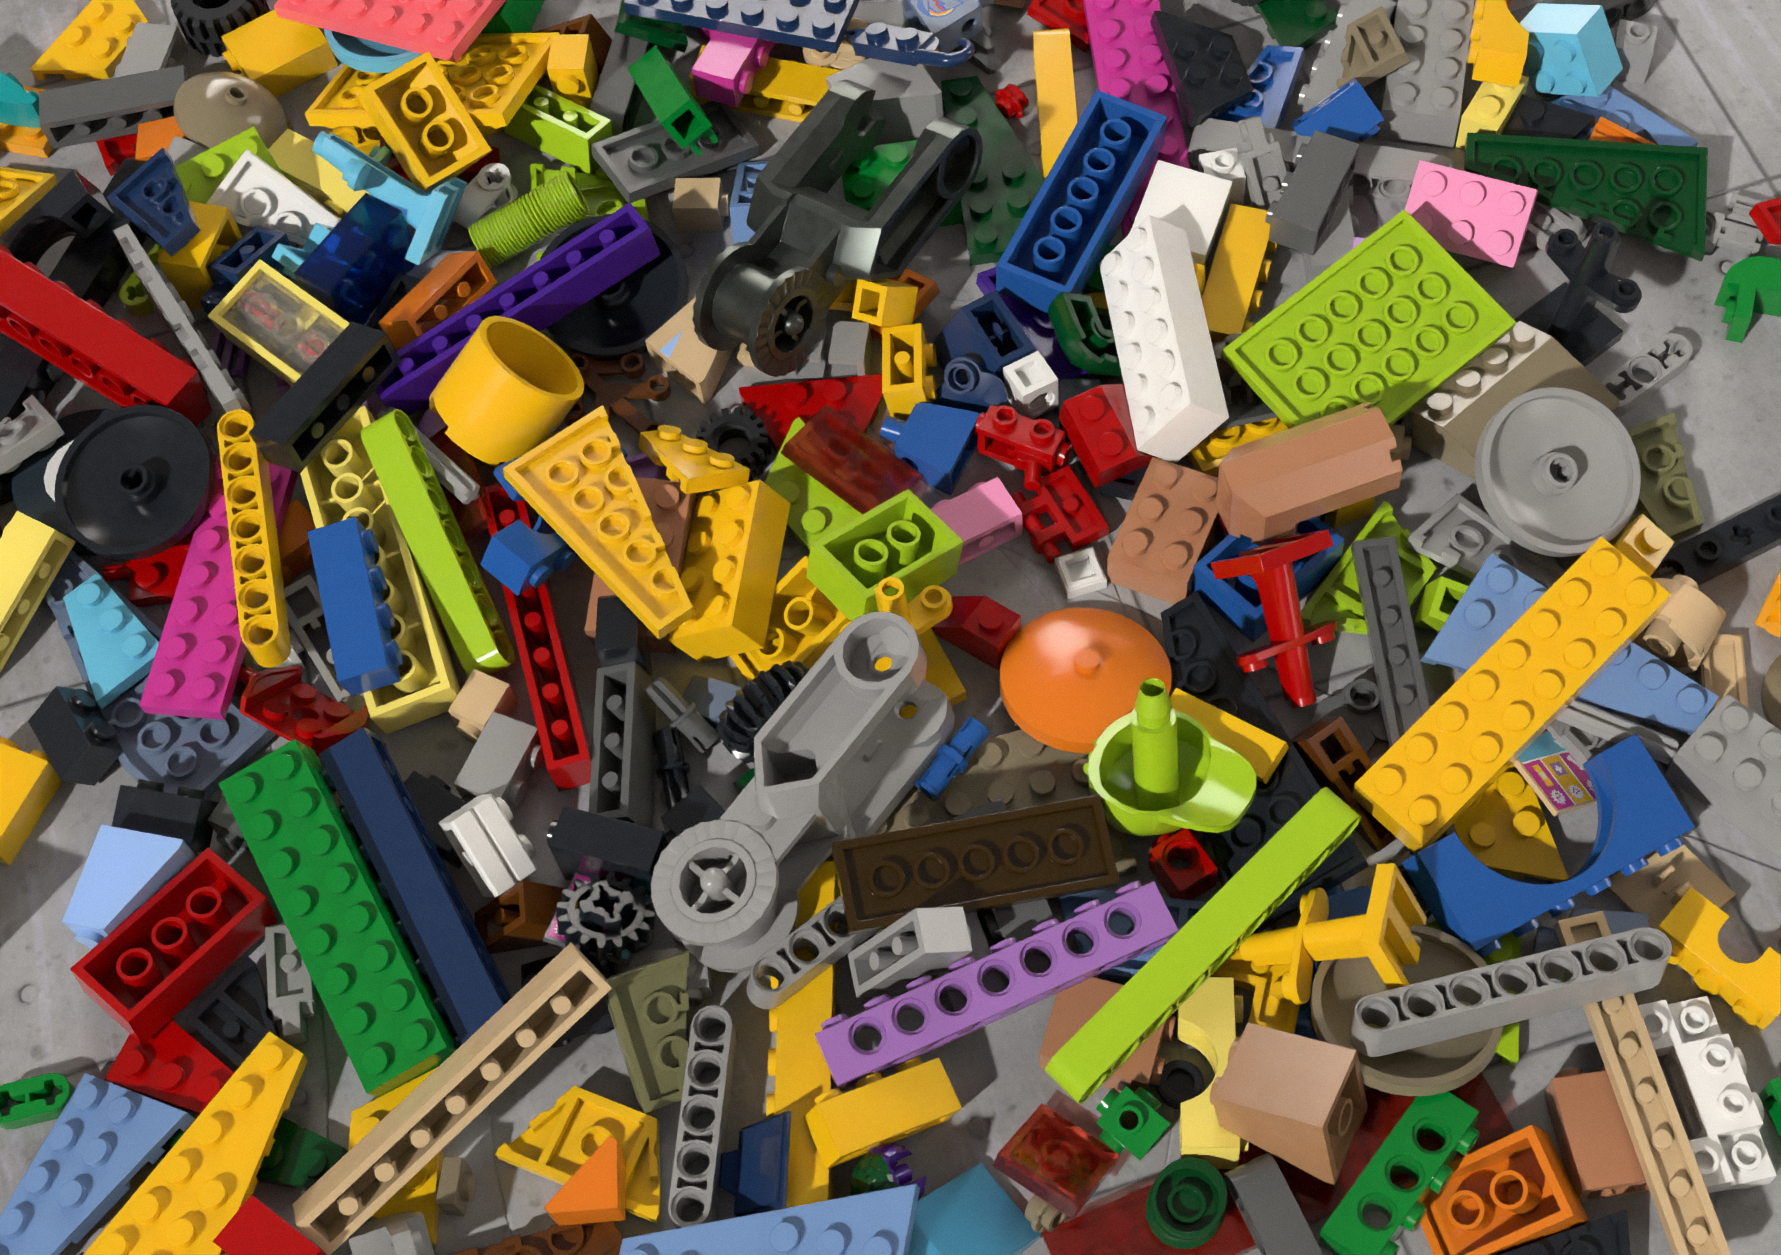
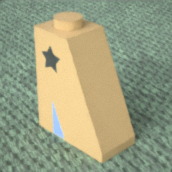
M695 297L646 339L645 342L651 363L706 405L712 399L734 348L726 351H717L698 340L692 321Z

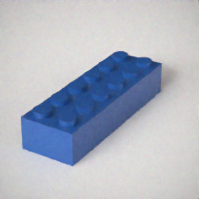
M1096 89L996 265V291L1047 313L1049 305L1061 292L1082 295L1164 145L1167 116Z

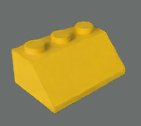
M429 51L362 89L359 96L360 103L411 182L422 190L432 191L450 178L458 176L492 151Z

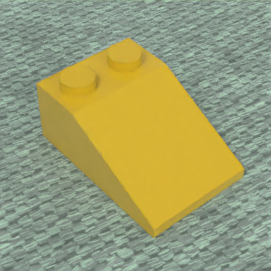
M804 556L775 585L764 648L730 656L747 680H753L759 675L760 671L766 672L774 664L781 666L789 660L793 663L800 661L804 666L811 669L837 638L842 626L850 622L806 577L809 560L807 556Z

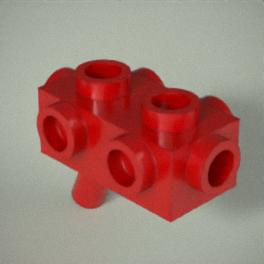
M991 405L987 413L981 412L974 428V434L978 436V453L1013 465L1017 469L1025 470L1024 487L1031 491L1038 490L1041 487V476L1044 477L1057 471L1059 465L1062 467L1066 466L1073 448L1071 443L1065 442L1066 431L1058 429L1049 420H1033L1017 413L1014 408L1006 405L999 407Z

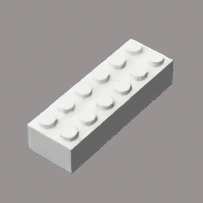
M1148 215L1103 258L1099 266L1137 450L1176 464L1229 418L1186 231Z

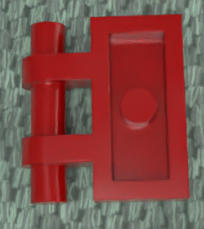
M1069 465L1042 477L1041 487L1038 490H1034L1036 497L1027 501L1022 492H1016L1011 495L1022 512V526L1026 528L1031 536L1030 544L1037 554L1044 556L1048 564H1053L1054 558L1062 556L1056 546L1058 542L1065 540L1074 552L1109 534V525ZM1045 512L1049 514L1054 522L1053 525L1044 528L1038 518L1039 515Z

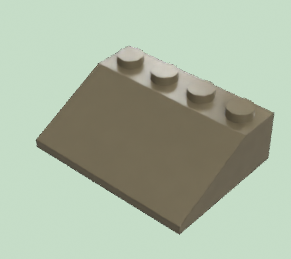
M1519 321L1512 331L1411 409L1413 446L1476 480L1474 462L1481 433L1490 418L1502 406L1516 397L1540 388H1567L1596 399L1610 411H1614L1619 406V399L1552 336Z

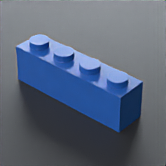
M356 517L308 531L338 683L351 696H355L400 682L398 666L403 664V659L397 642L395 640L392 641L389 628L394 627L395 622L390 606L387 602L384 603L382 591L387 589L382 569L379 565L376 566L374 554L379 552V547L371 529L366 530Z

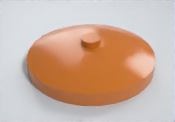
M1067 608L1044 614L1027 623L1016 633L1003 653L999 682L1003 704L1010 717L1024 732L1047 746L1072 753L1089 754L1095 748L1094 741L1100 737L1108 726L1115 720L1132 713L1135 708L1140 684L1148 678L1160 679L1164 683L1170 698L1172 675L1170 663L1164 649L1156 638L1140 624L1123 615L1107 610Z

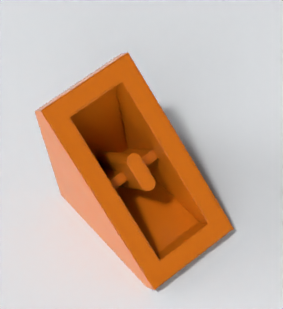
M611 1135L544 1206L545 1210L559 1226L626 1220L625 1154Z

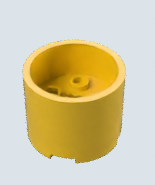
M491 316L481 322L429 397L430 411L439 413L449 428L445 434L454 443L475 458L497 467L500 462L507 463L548 440L582 396L584 381L579 369L571 358L544 334L520 321L502 316Z

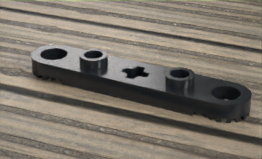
M1781 494L1670 548L1650 577L1652 579L1662 578L1658 570L1661 567L1665 568L1667 566V568H1670L1672 566L1673 570L1677 569V573L1692 578L1699 586L1781 545ZM1734 534L1739 538L1747 536L1749 538L1747 544L1745 545L1741 541L1734 543L1732 541Z

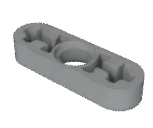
M1677 333L1662 335L1602 379L1600 382L1614 396L1622 390L1623 385L1626 388L1622 393L1621 399H1619V406L1612 413L1616 417L1625 415L1687 368L1693 353L1691 342L1685 336ZM1665 351L1669 354L1673 353L1674 351L1679 353V356H1677L1676 354L1669 356L1664 360L1663 365L1661 364ZM1636 369L1648 370L1652 373L1654 379L1649 382L1639 381L1633 376L1632 371Z

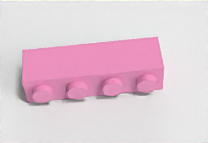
M999 477L988 482L976 483L967 492L951 500L939 501L930 509L964 541L959 565L1023 534L1022 512Z

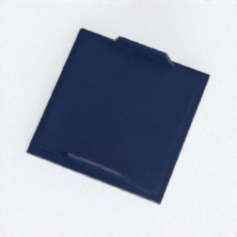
M785 1111L741 1128V1131H739L738 1150L721 1154L719 1187L735 1196L734 1215L736 1217L779 1210L786 1207L791 1111Z

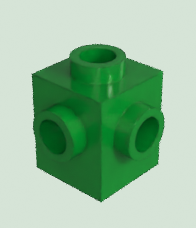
M1141 1085L1135 1092L1128 1086L1121 1093L1113 1087L1096 1108L1102 1114L1096 1123L1104 1129L1098 1137L1119 1155L1126 1148L1140 1161L1171 1123L1157 1112L1162 1103ZM1127 1111L1135 1112L1139 1119L1138 1125L1132 1130L1125 1128L1122 1123V1116Z

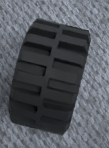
M171 0L173 13L189 45L193 49H198L201 54L207 55L211 53L212 57H220L223 52L227 51L221 36L270 12L266 0Z

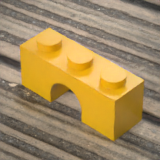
M852 279L829 309L852 312L853 319L881 327L909 325L913 322L918 287L891 279L876 281Z
M1691 887L1657 927L1671 941L1672 952L1668 963L1678 964L1693 976L1695 983L1702 990L1709 994L1717 995L1732 1006L1735 1015L1742 1021L1750 1025H1756L1761 1030H1764L1781 1013V955L1771 947H1768L1752 963L1743 964L1729 959L1720 949L1718 933L1730 916Z

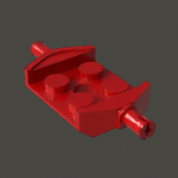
M242 664L237 680L247 685L241 696L239 713L288 741L298 740L314 750L317 757L320 758L319 754L360 728L365 727L369 729L371 718L367 705L355 712L347 705L319 692L313 686L303 683L301 681L303 667L300 665L266 669L261 672Z

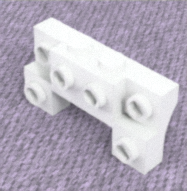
M1704 996L1667 1004L1665 999L1638 1005L1657 1057L1667 1055L1663 1061L1693 1140H1689L1708 1193L1731 1189H1748L1770 1184L1777 1175L1759 1131L1764 1124L1762 1121L1764 1119L1763 1104L1759 1095L1756 1092H1751L1746 1080L1747 1066L1742 1051L1738 1047L1734 1048L1729 1033L1722 1035L1708 997Z

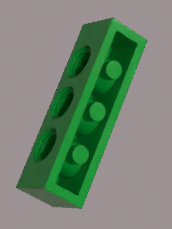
M1449 1091L1430 1096H1416L1320 1230L1319 1245L1333 1255H1396L1400 1246L1394 1242L1404 1228L1412 1232L1417 1227L1427 1210V1207L1422 1205L1431 1190L1439 1194L1454 1172V1169L1449 1167L1451 1161L1458 1152L1466 1156L1477 1141L1480 1131L1475 1129L1479 1111ZM1423 1136H1433L1441 1142L1443 1147L1437 1151H1428L1422 1148L1417 1140ZM1405 1173L1415 1180L1416 1185L1410 1189H1401L1395 1186L1390 1178L1394 1174ZM1369 1211H1379L1387 1216L1389 1223L1380 1228L1372 1227L1366 1223L1363 1215Z

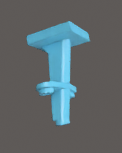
M321 131L318 134L312 152L320 155L343 173L342 179L348 182L347 186L353 191L365 190L416 229L405 257L406 260L419 266L441 250L468 184L467 182L452 177L432 191H425L387 167L392 151L385 145L382 148L374 146L370 154L367 155L334 133L328 134Z

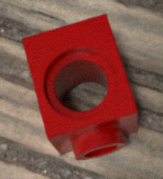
M1184 828L1176 834L1173 832L1164 834L1152 844V849L1149 850V869L1171 898L1194 900L1216 886L1218 868L1188 829ZM1176 859H1183L1189 862L1191 866L1184 870H1178L1169 863Z

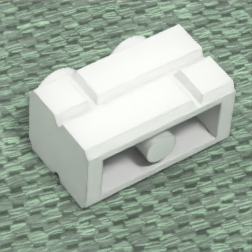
M493 794L477 796L438 823L483 897L499 896L514 886L515 883L537 870V866L532 859L536 855L534 847L523 834L517 835L509 822L513 819L509 806L502 798L497 797L495 799Z

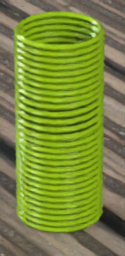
M564 171V173L557 175L554 179L551 178V180L544 182L541 186H537V189L529 191V194L525 193V196L518 197V199L511 201L508 205L502 206L501 209L499 208L498 211L495 210V212L488 214L485 218L479 219L478 222L476 221L475 224L469 225L468 231L484 261L491 268H495V266L501 265L508 261V259L518 255L521 251L524 252V250L534 246V244L545 240L546 237L564 229L570 223L573 224V222L580 220L583 216L590 214V208L575 180L567 171Z

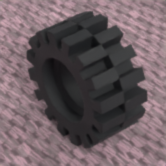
M735 407L734 414H729L728 408L721 409V417H718L715 412L710 414V424L703 420L700 424L701 432L697 431L696 439L707 442L708 448L716 452H720L719 446L726 440L732 438L746 439L749 442L748 447L739 453L730 455L734 456V461L750 469L748 482L753 480L752 472L760 476L764 472L762 465L768 466L770 462L769 455H771L768 432L763 420L759 416L755 419L754 412L747 410L744 416L740 407Z

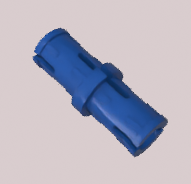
M968 717L947 745L942 744L937 750L938 756L915 782V786L929 799L937 801L958 773H964L969 767V759L990 736L989 730L975 718Z

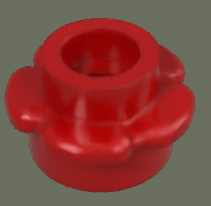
M1008 84L1004 89L1001 88L995 93L997 99L995 104L1004 117L1010 119L1015 116L1021 119L1024 116L1023 111L1029 106V101L1017 86Z

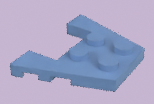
M1610 85L1599 97L1565 95L1550 102L1595 116V124L1602 116L1655 144L1697 147L1698 144L1693 137ZM1594 127L1587 134L1582 133L1577 139L1587 140Z

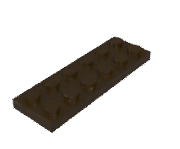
M1100 794L832 842V852L849 935L885 929L915 908L963 907L964 914L1115 887L1120 883Z

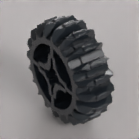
M790 660L784 662L781 666L774 664L768 671L762 670L756 678L748 680L742 689L736 690V696L726 702V709L720 713L718 717L720 721L716 727L719 731V737L723 740L722 744L730 754H734L744 764L754 763L755 735L810 669L807 666H804L800 661L793 663Z

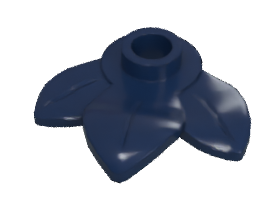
M959 356L952 359L945 367V382L935 391L937 399H933L935 405L977 413H987L991 405H1000L1008 402V394L1004 383L998 376L983 371L975 359L968 356ZM961 369L969 372V382L962 380L960 377Z

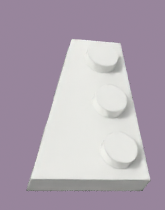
M246 149L206 203L228 207L236 223L254 228L258 225L287 234L289 241L303 246L315 223L336 228L342 220L248 149Z

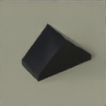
M617 595L599 596L595 652L602 666L607 667L636 661L651 677L653 673L646 626Z

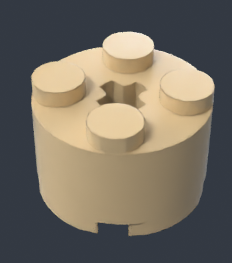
M1680 574L1675 575L1673 579L1655 578L1653 580L1667 590L1671 596L1662 612L1632 642L1682 674L1692 673L1697 670L1722 626L1726 612L1708 596L1699 591L1696 581L1688 576Z

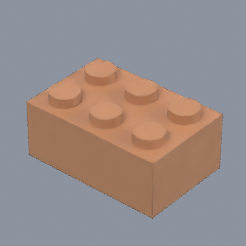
M1152 457L1108 554L1107 581L1172 604H1176L1191 595L1194 565L1210 552L1216 538L1217 517L1220 515L1216 508L1218 478Z

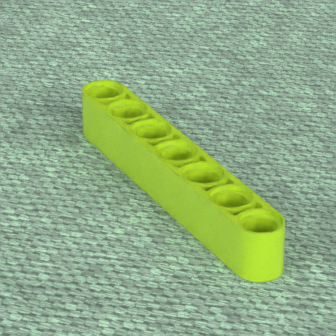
M395 409L362 428V442L463 669L468 676L473 669L491 676L515 662L514 648L416 429L402 410Z

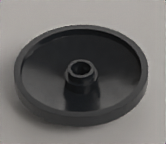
M611 214L587 218L570 226L549 244L540 259ZM644 220L651 229L661 255L546 328L549 335L560 346L571 353H581L597 361L621 360L627 353L636 352L641 355L648 351L645 340L686 306L689 293L688 274L683 257L674 241L662 229Z
M134 405L117 409L100 417L86 427L75 438L63 456L55 481L54 496L58 515L71 536L95 554L116 560H136L154 556L180 542L196 527L204 516L215 489V458L205 436L182 414L157 405Z

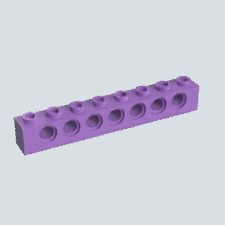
M1140 881L1127 884L1115 892L1117 898L1102 905L1098 899L1087 902L1073 911L1075 917L1062 923H1059L1057 918L1047 920L1032 929L1033 936L1017 942L1015 937L1005 939L990 948L991 955L975 961L973 956L965 957L951 964L948 967L950 973L933 980L931 975L923 976L906 985L908 992L890 999L889 994H884L863 1005L865 1011L848 1018L846 1013H842L821 1023L822 1031L815 1033V1037L836 1087H839L841 1091L850 1088L857 1081L877 1072L883 1073L910 1059L925 1054L1165 945L1179 930L1155 882L1153 881L1144 886L1141 885ZM1114 916H1124L1132 923L1133 931L1127 935H1118L1110 929L1108 920ZM1075 934L1084 935L1089 939L1092 949L1085 954H1076L1068 948L1066 940ZM1032 953L1043 954L1049 960L1050 968L1043 973H1033L1026 967L1024 959ZM990 972H999L1007 978L1008 986L1001 992H990L982 983L983 977ZM948 991H958L965 997L966 1005L956 1012L947 1011L940 1004L941 996ZM905 1010H916L923 1016L924 1022L919 1029L906 1031L898 1025V1016ZM863 1029H873L880 1034L881 1042L875 1049L865 1051L856 1046L854 1042L856 1035Z

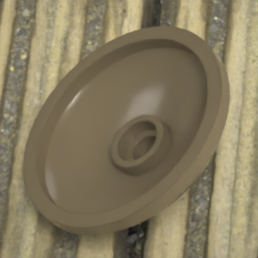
M230 72L202 73L185 81L176 93L173 110L178 126L192 142L207 149L253 126L267 149H269L287 129L285 112L275 96L258 82L239 74Z

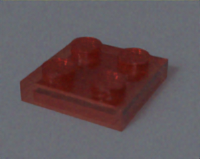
M1041 1103L998 1152L993 1167L1071 1219H1074L1115 1168L1120 1155L1097 1138Z

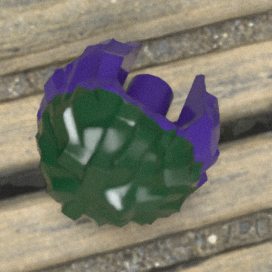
M893 1143L884 1146L879 1145L869 1150L860 1162L856 1164L851 1175L850 1195L917 1184L920 1188L918 1200H920L925 1191L924 1186L926 1185L927 1176L908 1183L912 1180L910 1167L905 1163L896 1165L897 1161L912 1155V1152L906 1150L905 1146Z

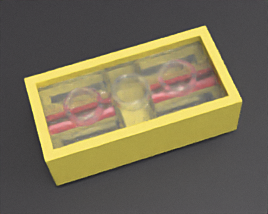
M260 259L208 315V318L229 341L291 386L350 324Z

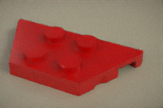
M882 374L739 387V394L743 405H747L749 410L754 412L755 419L759 416L763 420L771 446L777 455L793 421L798 417L832 454L858 452L866 440L868 427L874 423L879 413V404L883 398Z

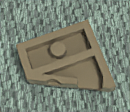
M1382 6L1347 25L1345 36L1347 44L1342 51L1341 57L1344 70L1342 79H1337L1336 85L1339 89L1355 77L1360 85L1365 87L1410 62Z

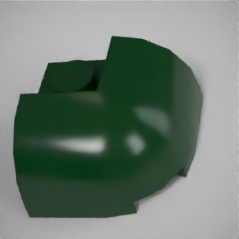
M1068 292L1058 294L1049 305L1047 314L1059 345L1071 364L1088 373L1122 377L1109 310L1095 307L1091 296Z

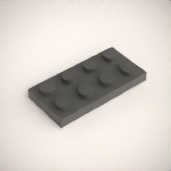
M710 101L700 105V107L711 122V128L716 134L718 142L714 144L708 137L701 138L697 143L703 153L700 157L692 152L689 145L682 149L660 124L659 120L593 143L592 156L626 201L633 203L675 187L676 178H700L759 155V144L728 105Z

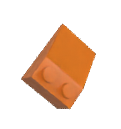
M1531 1124L1451 1162L1449 1167L1454 1169V1172L1439 1194L1431 1190L1423 1201L1422 1205L1427 1207V1210L1420 1224L1434 1255H1497L1590 1221L1549 1133ZM1415 1180L1404 1184L1405 1189L1414 1187L1416 1185Z

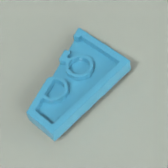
M95 573L64 596L63 599L95 700L103 709L150 673L159 642L101 576Z

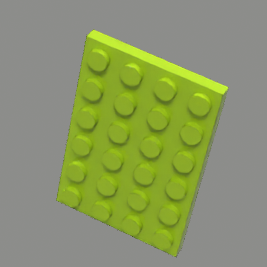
M1404 209L1222 350L1221 357L1289 429L1366 402L1371 404V408H1380L1388 425L1391 427L1427 396L1512 331L1517 322Z

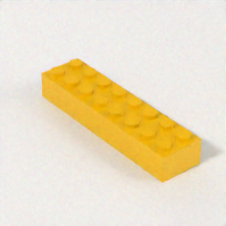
M1601 536L1355 783L1352 798L1414 854L1431 846L1662 612L1671 594Z

